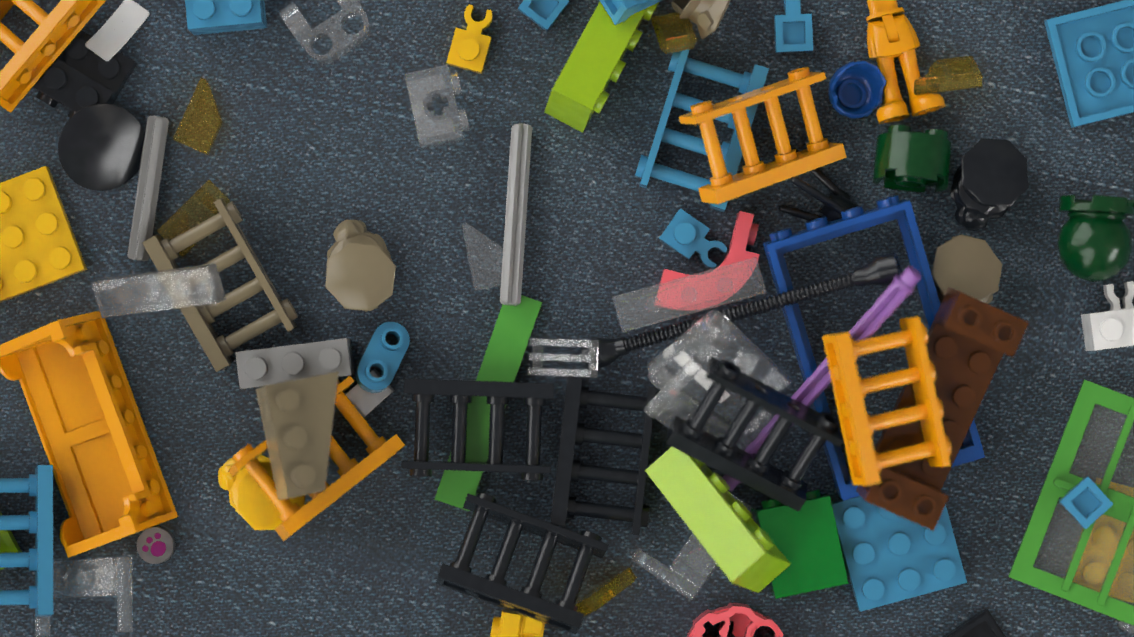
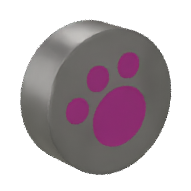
M154 526L148 528L140 534L137 540L139 556L150 564H160L167 561L175 550L174 536L164 527Z

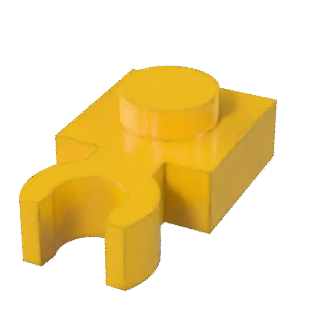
M469 4L464 13L467 29L455 28L446 64L482 74L492 40L490 36L482 35V32L490 26L493 14L492 10L487 9L484 20L476 22L472 19L474 6Z

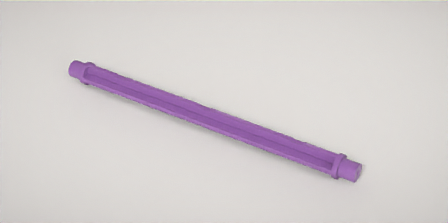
M908 266L901 275H897L893 279L894 281L875 301V304L849 331L850 337L854 341L871 338L886 318L914 291L915 284L922 278L919 271L912 266ZM827 358L823 360L816 368V371L808 377L791 398L808 407L831 383ZM778 415L771 419L757 438L744 450L749 454L758 452L778 420ZM726 474L722 477L729 485V491H733L739 483H742Z

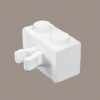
M1134 281L1124 282L1125 295L1122 297V309L1119 298L1114 294V285L1108 284L1103 285L1104 295L1111 305L1110 310L1081 314L1086 351L1134 346V306L1132 304Z

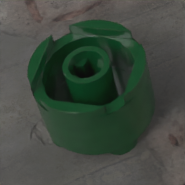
M890 125L888 133L877 136L873 183L877 185L881 180H884V188L903 192L925 193L926 185H936L935 192L946 190L948 188L951 142L947 139L948 132L940 129H928L925 133L911 132V127L906 125Z

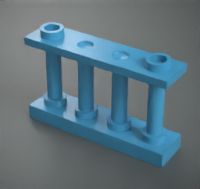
M684 42L681 51L674 49L668 71L674 72V76L648 157L641 155L635 176L642 178L639 186L646 188L650 177L698 192L699 187L711 184L709 179L654 163L661 142L707 156L703 139L666 128L672 107L691 112L690 106L704 102L703 100L677 93L683 71L739 88L738 92L744 94L764 87L769 68L755 64L751 73L744 71V74H740L687 57L691 47L689 43ZM758 103L746 107L750 126H752ZM729 113L714 118V120L727 123L728 128L734 129L730 143L722 142V145L720 144L727 173L731 172L733 176L737 174L742 151L732 114ZM728 201L721 204L711 203L709 208L724 212Z
M37 465L35 474H29L28 478H0V493H28L29 497L35 496V511H29L28 515H0V530H28L29 534H35V548L29 549L28 552L0 553V568L28 567L29 571H35V586H29L28 590H0V605H28L29 608H35V617L53 615V465Z

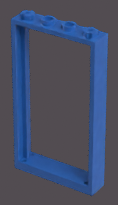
M898 195L877 200L878 207L863 211L862 206L844 210L841 212V219L831 222L827 221V217L808 221L805 223L806 229L792 233L791 228H786L770 233L771 240L762 243L777 294H782V292L787 293L788 290L791 291L793 289L784 253L897 219L910 266L914 267L922 275V278L916 283V287L929 329L939 310L940 301L911 202L906 199L899 200ZM794 303L793 305L789 304V306L783 307L782 311L802 378L805 382L816 371L817 366L799 305ZM823 391L811 404V408L820 413H830ZM974 419L952 467L985 457ZM826 441L823 448L837 495L842 501L860 496L856 492L858 485H853L852 478L849 476L841 446L838 447Z

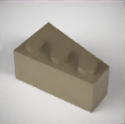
M339 371L265 385L256 389L278 500L325 491Z

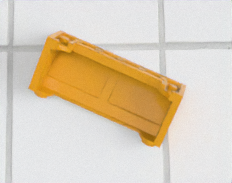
M102 310L54 321L0 345V373L8 380H19L48 461L50 465H53V474L69 518L62 522L59 534L60 541L65 548L68 558L178 517Z

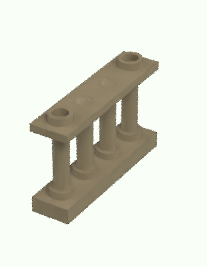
M224 198L214 202L219 211L218 214L171 240L169 238L162 240L160 234L142 242L216 372L232 363L230 355L234 354L233 349L281 322L287 332L296 327L294 319L298 318L297 312L290 300L286 298L282 301L240 228L238 223L243 221V218L233 201L227 204ZM225 226L228 227L238 244L237 246L189 273L187 270L180 271L174 260L179 257L178 253L219 229ZM246 258L256 278L208 305L205 302L199 304L193 294V291L197 289L196 285ZM264 290L274 310L226 337L223 334L218 337L211 325L215 322V317Z

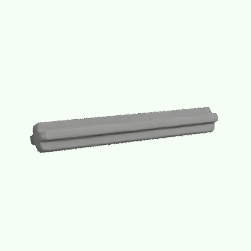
M517 123L511 127L500 288V303L509 306L520 304L522 294L532 126L523 123Z

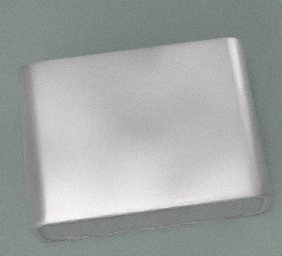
M376 369L370 372L375 378L381 377ZM357 384L346 396L365 418L395 390L389 385L382 392L370 393L363 390Z

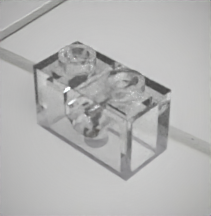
M447 64L404 74L421 149L464 141L463 131L470 130L466 109L458 110L455 95L462 94L458 73H450ZM435 98H441L443 103L448 101V106L443 108L442 115H436L434 110L429 112V107L434 105Z

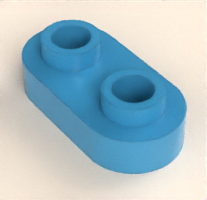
M385 322L375 330L356 368V381L363 390L370 393H379L390 385L409 347L410 338L405 327L396 322ZM387 334L395 335L398 343L396 345H389L385 340V336ZM373 366L379 367L382 371V376L379 378L373 377L370 374V368Z

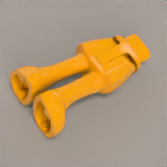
M866 0L870 13L866 17V22L868 23L867 48L869 60L877 62L879 70L886 79V85L883 89V106L876 112L878 123H892L909 117L908 108L903 101L897 80L895 58H898L904 75L912 117L944 108L945 101L943 96L938 93L928 92L922 82L915 49L920 46V42L912 24L906 15L903 14L905 13L904 8L898 7L897 0Z

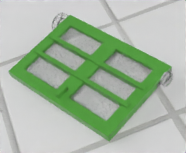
M1084 379L1008 577L1120 620L1118 628L1133 634L1134 398ZM1085 476H1088L1114 504L1087 529H1083L1059 502Z

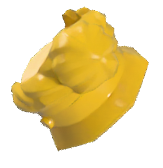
M260 455L257 459L273 478L270 458ZM230 458L218 470L219 485L222 489L229 491L230 505L235 508V511L254 530H275L283 522L279 518L281 513L246 468H243L234 476L229 473L228 470L236 463L233 458ZM306 495L289 498L293 505L297 502L300 508L305 505Z

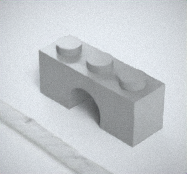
M349 338L235 352L240 389L263 387L265 385L338 371V377L355 375L351 340Z

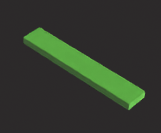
M521 295V302L516 306L502 304L476 381L515 382L542 302ZM472 396V403H468L466 462L487 463L490 404H486L487 396ZM444 470L435 500L469 511L463 508L467 494L475 496L483 471Z

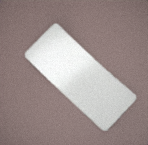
M124 0L106 23L85 43V46L103 60L109 61L135 34L150 13L135 1Z

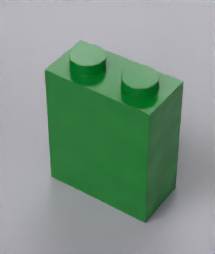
M820 489L807 491L806 501L799 512L773 498L762 501L763 507L755 509L757 524L791 563L790 566L770 582L772 596L775 599L848 584L829 495H821Z

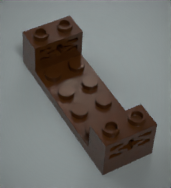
M951 287L948 288L928 331L926 348L929 360L932 361L936 370L934 386L936 396L941 400L944 409V417L941 419L944 434L948 436L951 443L950 466L930 467L928 458H923L882 468L879 473L881 483L869 486L858 485L856 492L864 501L934 531L949 499V496L942 490V486L1003 354L1014 357L1029 322ZM912 383L903 386L892 411L916 406ZM920 420L885 428L874 451L883 453L924 443Z

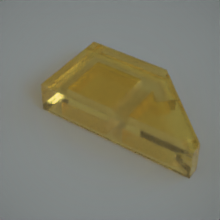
M972 56L937 60L929 67V72L923 78L919 77L914 81V94L921 95L982 87L983 75Z
M200 78L173 140L208 155L223 124V120L206 79Z
M629 567L577 601L575 603L578 607L577 612L585 614V617L598 610L631 585L636 579L631 568Z

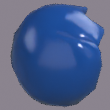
M867 61L847 63L837 69L831 77L828 88L829 102L832 104V108L844 117L850 119L868 117L883 102L882 96L886 79L876 65Z

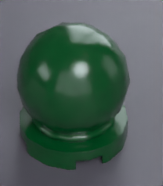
M1076 195L1060 196L1059 212L1067 213L1069 217L1068 221L1060 229L1057 241L1060 260L1073 275L1091 282L1107 280L1117 274L1128 263L1133 248L1131 231L1123 220L1126 219V216L1134 215V200H1128V198L1096 195H1092V200L1076 199Z

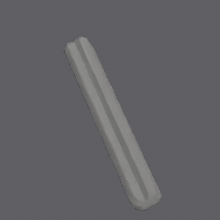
M148 116L127 254L128 258L132 260L148 261L150 257L142 242L151 238L154 230L169 120L161 116Z

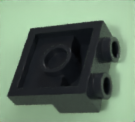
M83 30L76 35L33 86L39 90L36 98L53 108L59 102L71 109L67 115L70 118L79 110L93 104H113L137 65L135 61L120 52H117L109 61L103 60L85 46V43L92 36Z

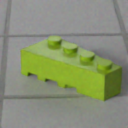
M599 2L551 90L544 113L583 133L594 111L600 114L610 95L605 92L610 81L612 80L615 83L618 81L626 65L622 61L626 50L628 49L633 52L643 34V32L638 30L642 20L650 21L659 2L629 16L627 20L617 25L613 23L605 8Z
M671 446L645 470L731 583L759 593L791 565L771 538L751 518L752 515L749 510L728 491L730 487L718 473H713L705 463Z

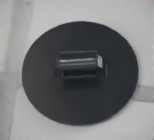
M107 103L87 106L76 112L66 122L61 131L58 142V155L62 168L75 183L86 189L106 191L118 188L131 180L140 169L145 136L144 131L138 120L122 107Z

